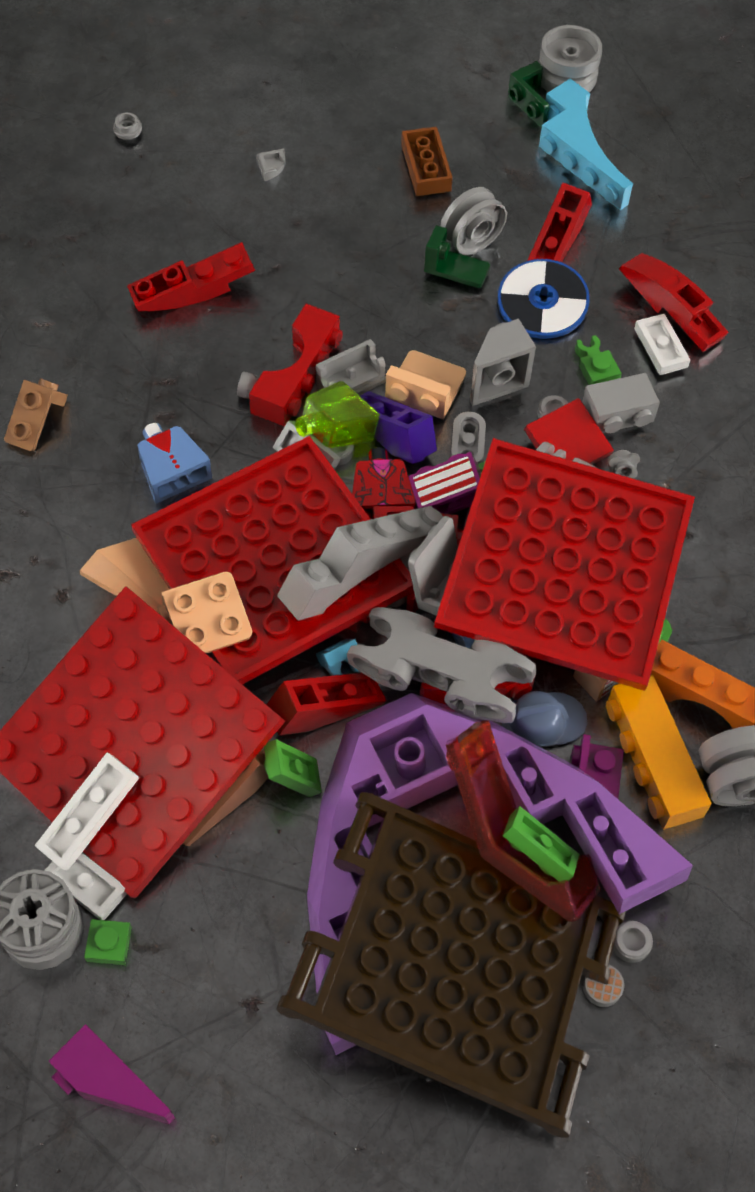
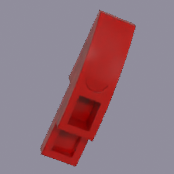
M240 242L188 267L181 260L127 285L138 311L169 310L196 304L230 292L228 283L254 272L255 269L243 243Z
M643 253L620 266L619 270L657 313L666 310L702 352L723 340L729 333L709 310L714 302L703 290L677 269Z

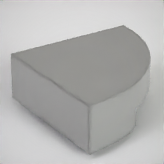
M284 148L256 154L257 163L264 181L275 178L285 167Z

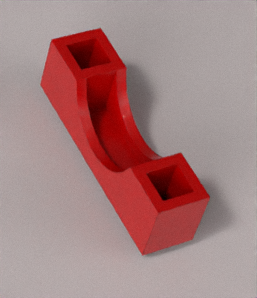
M309 304L304 305L292 324L293 346L302 355L296 363L288 368L262 372L249 393L251 414L284 427L291 416L295 417L301 407V399L305 393L311 392L315 384L316 364L329 359V353L332 348H337L341 342L343 331L340 330L339 315Z

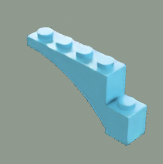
M570 78L546 93L545 101L549 104L548 121L542 124L539 147L561 163L567 170H570L586 185L603 196L605 200L621 210L629 204L633 183L611 163L598 145L587 116L590 93Z

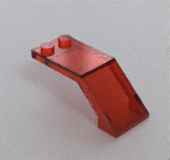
M489 720L474 723L446 744V758L450 769L454 771L481 858L567 921H577L601 891L590 855L579 856L574 876L569 881H558L553 876L545 874L537 863L523 852L514 849L509 841L503 837L509 817L517 808L502 766Z

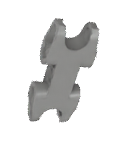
M384 607L371 610L369 614L370 626L376 632L387 637L388 640L376 647L361 644L351 645L347 652L348 663L372 678L378 684L395 690H406L411 680L414 679L447 691L444 698L445 703L454 711L471 718L500 723L513 722L516 716V704L494 688L506 681L522 684L532 683L536 675L535 663L505 644L488 640H474L471 648H467L435 637L438 629L434 628V623L430 619L408 610Z

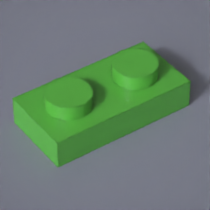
M277 739L268 742L264 746L266 758L264 760V768L268 779L308 797L322 793L316 758Z
M519 806L510 815L503 837L509 841L514 849L523 852L537 863L545 874L553 876L564 885L574 876L579 853Z

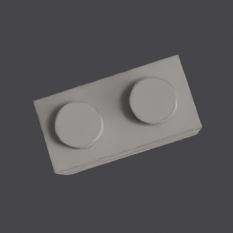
M642 373L587 385L582 403L602 433H614L620 429L633 426L642 427L654 422L660 401L647 374Z

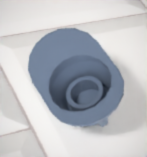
M531 691L524 694L518 700L513 701L516 704V716L513 722L502 723V727L539 747H547L576 741L584 734L586 729L587 713L579 701L565 693Z

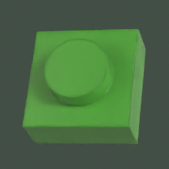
M91 919L84 955L86 962L125 965L132 929L129 922Z

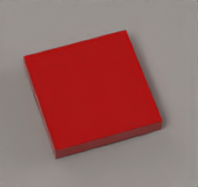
M579 398L527 424L524 428L525 433L536 449L543 442H549L555 447L554 453L558 449L566 451L567 460L572 461L574 458H580L593 465L608 457L614 451Z

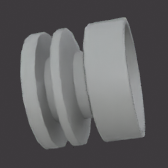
M31 869L18 872L5 880L0 885V943L11 959L24 968L44 970L56 967L70 958L80 945L84 925L82 913L63 879L50 871ZM37 909V917L30 919V911Z

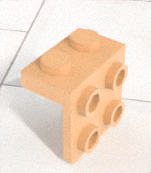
M412 350L408 352L400 368L390 366L386 373L385 397L444 420L466 378V370L463 367Z
M222 572L162 592L163 605L158 607L159 614L206 654L251 638L252 628L231 573Z

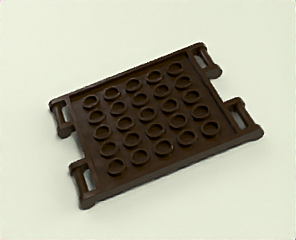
M368 792L360 793L355 805L358 810L343 849L337 851L333 862L337 868L343 871L362 875L338 940H335L316 931H307L302 941L304 950L287 994L281 996L276 1010L288 1018L302 1020L541 1126L554 1136L568 1138L573 1125L569 1119L581 1072L587 1069L590 1056L585 1051L564 1042L581 975L594 981L608 984L611 974L608 966L618 926L624 922L626 911L619 914L614 904L604 898L568 882L562 885L553 876L545 874L540 869ZM372 815H378L383 819L369 857L366 858L359 855L358 851ZM599 915L603 920V925L595 956L592 960L586 956L596 918ZM319 954H324L331 959L315 1002L311 1005L302 1001ZM561 1060L566 1067L555 1109L552 1112L546 1108L558 1062Z

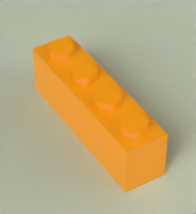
M650 675L648 687L645 691L623 684L614 685L608 701H606L607 713L611 721H616L620 729V743L624 752L630 753L635 764L633 771L636 781L640 786L644 785L649 796L648 807L652 817L659 820L663 830L704 818L712 803L654 675Z

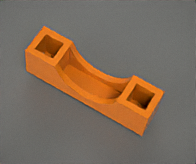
M661 639L657 647L651 675H654L665 700L668 702L690 700L703 704L720 714L730 724L732 729L755 725V687Z

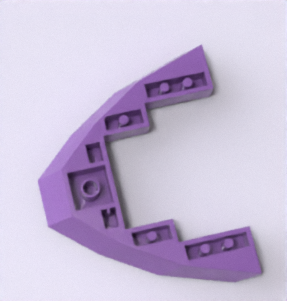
M410 693L346 724L320 805L307 891L310 931H316L338 940L362 876L355 872L343 871L333 863L337 851L343 849L358 810L355 805L360 793L368 792L408 809L493 768L516 809L521 806L542 824L563 815L619 914L687 881L693 865L604 786L578 767L492 721L471 718L454 711L448 705ZM372 815L368 827L381 822L383 818L378 815ZM365 833L358 854L368 858L372 845ZM319 954L314 968L317 994L331 959L324 954ZM326 1032L336 1055L356 1045Z

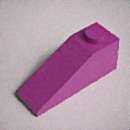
M86 1024L49 1060V1063L56 1070L51 1078L67 1095L75 1090L83 1099L165 1124H170L175 1119L172 1111Z

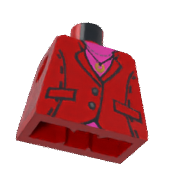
M378 447L368 452L369 461H359L356 463L352 494L370 519H373V506H413L415 510V497L404 461L400 459L388 460V451Z

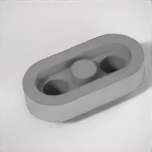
M463 412L454 419L451 457L456 454L471 452L477 464L483 462L486 423L481 415L475 412Z

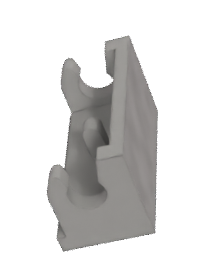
M371 339L316 364V387L332 408L386 383L383 356L378 359L376 358L375 344Z

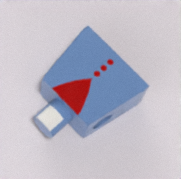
M151 423L143 429L142 434L145 440L139 442L137 447L140 461L156 504L212 479L210 459L181 427L175 426L163 431L158 423Z

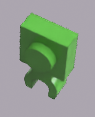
M596 335L591 337V347L584 346L581 339L577 340L575 352L580 357L579 367L589 385L621 378L622 373L610 351L600 352V340Z

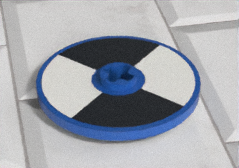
M534 259L518 264L504 276L498 290V307L504 320L510 322L519 319L529 336L538 339L557 338L576 329L584 320L590 301L588 287L581 275L570 266L550 259ZM541 295L546 296V302L540 301Z

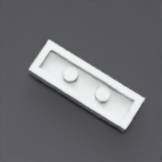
M107 752L35 846L61 869L68 871L140 777Z

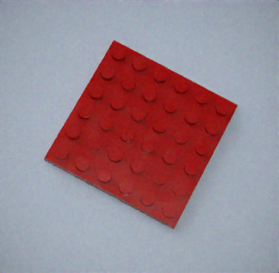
M310 436L131 524L134 535L169 590L222 572L232 574L252 628V636L246 641L210 652L215 662L242 685L365 619L373 608H385L414 592L411 574L399 558L358 583L333 602L320 615L298 621L278 598L277 594L293 565L319 559L337 527L371 520Z
M493 438L437 612L434 628L474 640H488L505 644L518 653L645 691L648 687L695 496Z
M125 586L0 730V773L51 822L56 819L107 752L137 774L140 778L83 850L93 862L123 885L125 888L124 892L136 899L284 724L285 720Z

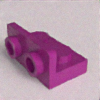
M583 734L580 745H573L570 763L594 778L618 799L624 749L590 743L591 735Z

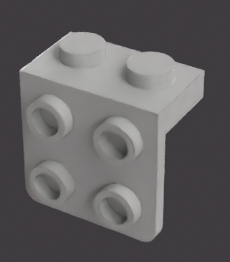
M443 516L437 525L432 526L428 536L418 548L411 552L408 559V567L417 606L419 609L436 616L458 549L453 519L447 516Z

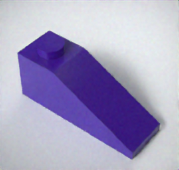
M370 391L345 403L346 410L391 455L414 464L423 461L425 457L437 451L432 415Z

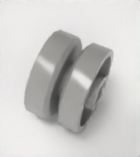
M575 25L558 26L548 31L542 38L539 63L544 67L541 87L550 92L571 78L588 92L592 91L597 82L598 67L602 55V43L599 37L591 30Z
M755 725L721 732L702 743L698 751L704 771L710 774L706 782L713 803L720 806L755 804Z

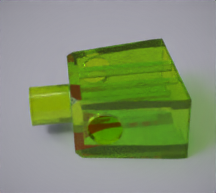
M342 380L308 395L305 400L303 414L296 419L295 427L298 434L302 437L313 434L325 447H341L373 441L380 414Z

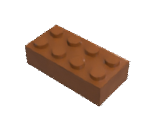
M437 127L402 131L401 146L416 196L451 192L453 177Z

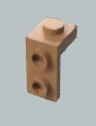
M40 378L39 383L36 384L23 380L4 441L28 451H35L51 403L64 407L68 395L57 391L59 385Z

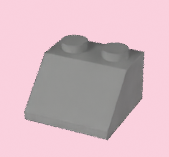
M519 319L507 323H499L489 329L474 362L470 394L472 406L529 387L536 346Z

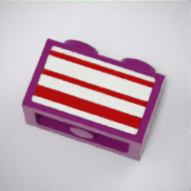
M469 452L453 455L448 461L435 466L422 467L417 473L408 477L418 509L432 506L440 513L453 514L471 507L481 472L475 458Z

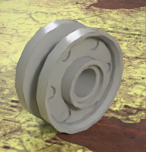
M475 187L462 193L451 203L441 220V227L447 228V240L453 243L459 253L464 255L475 254L490 245L501 233L507 220V211L500 201L495 200L494 195L489 189Z

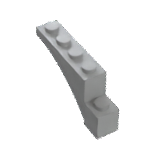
M432 506L337 527L319 559L293 565L277 596L298 621L323 614L326 608L358 583L391 562L418 548L428 536L432 526L437 525L443 516Z

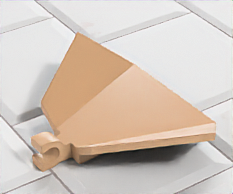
M137 538L96 550L80 569L79 573L115 596L127 586L158 613V607L163 605L162 592L169 590Z

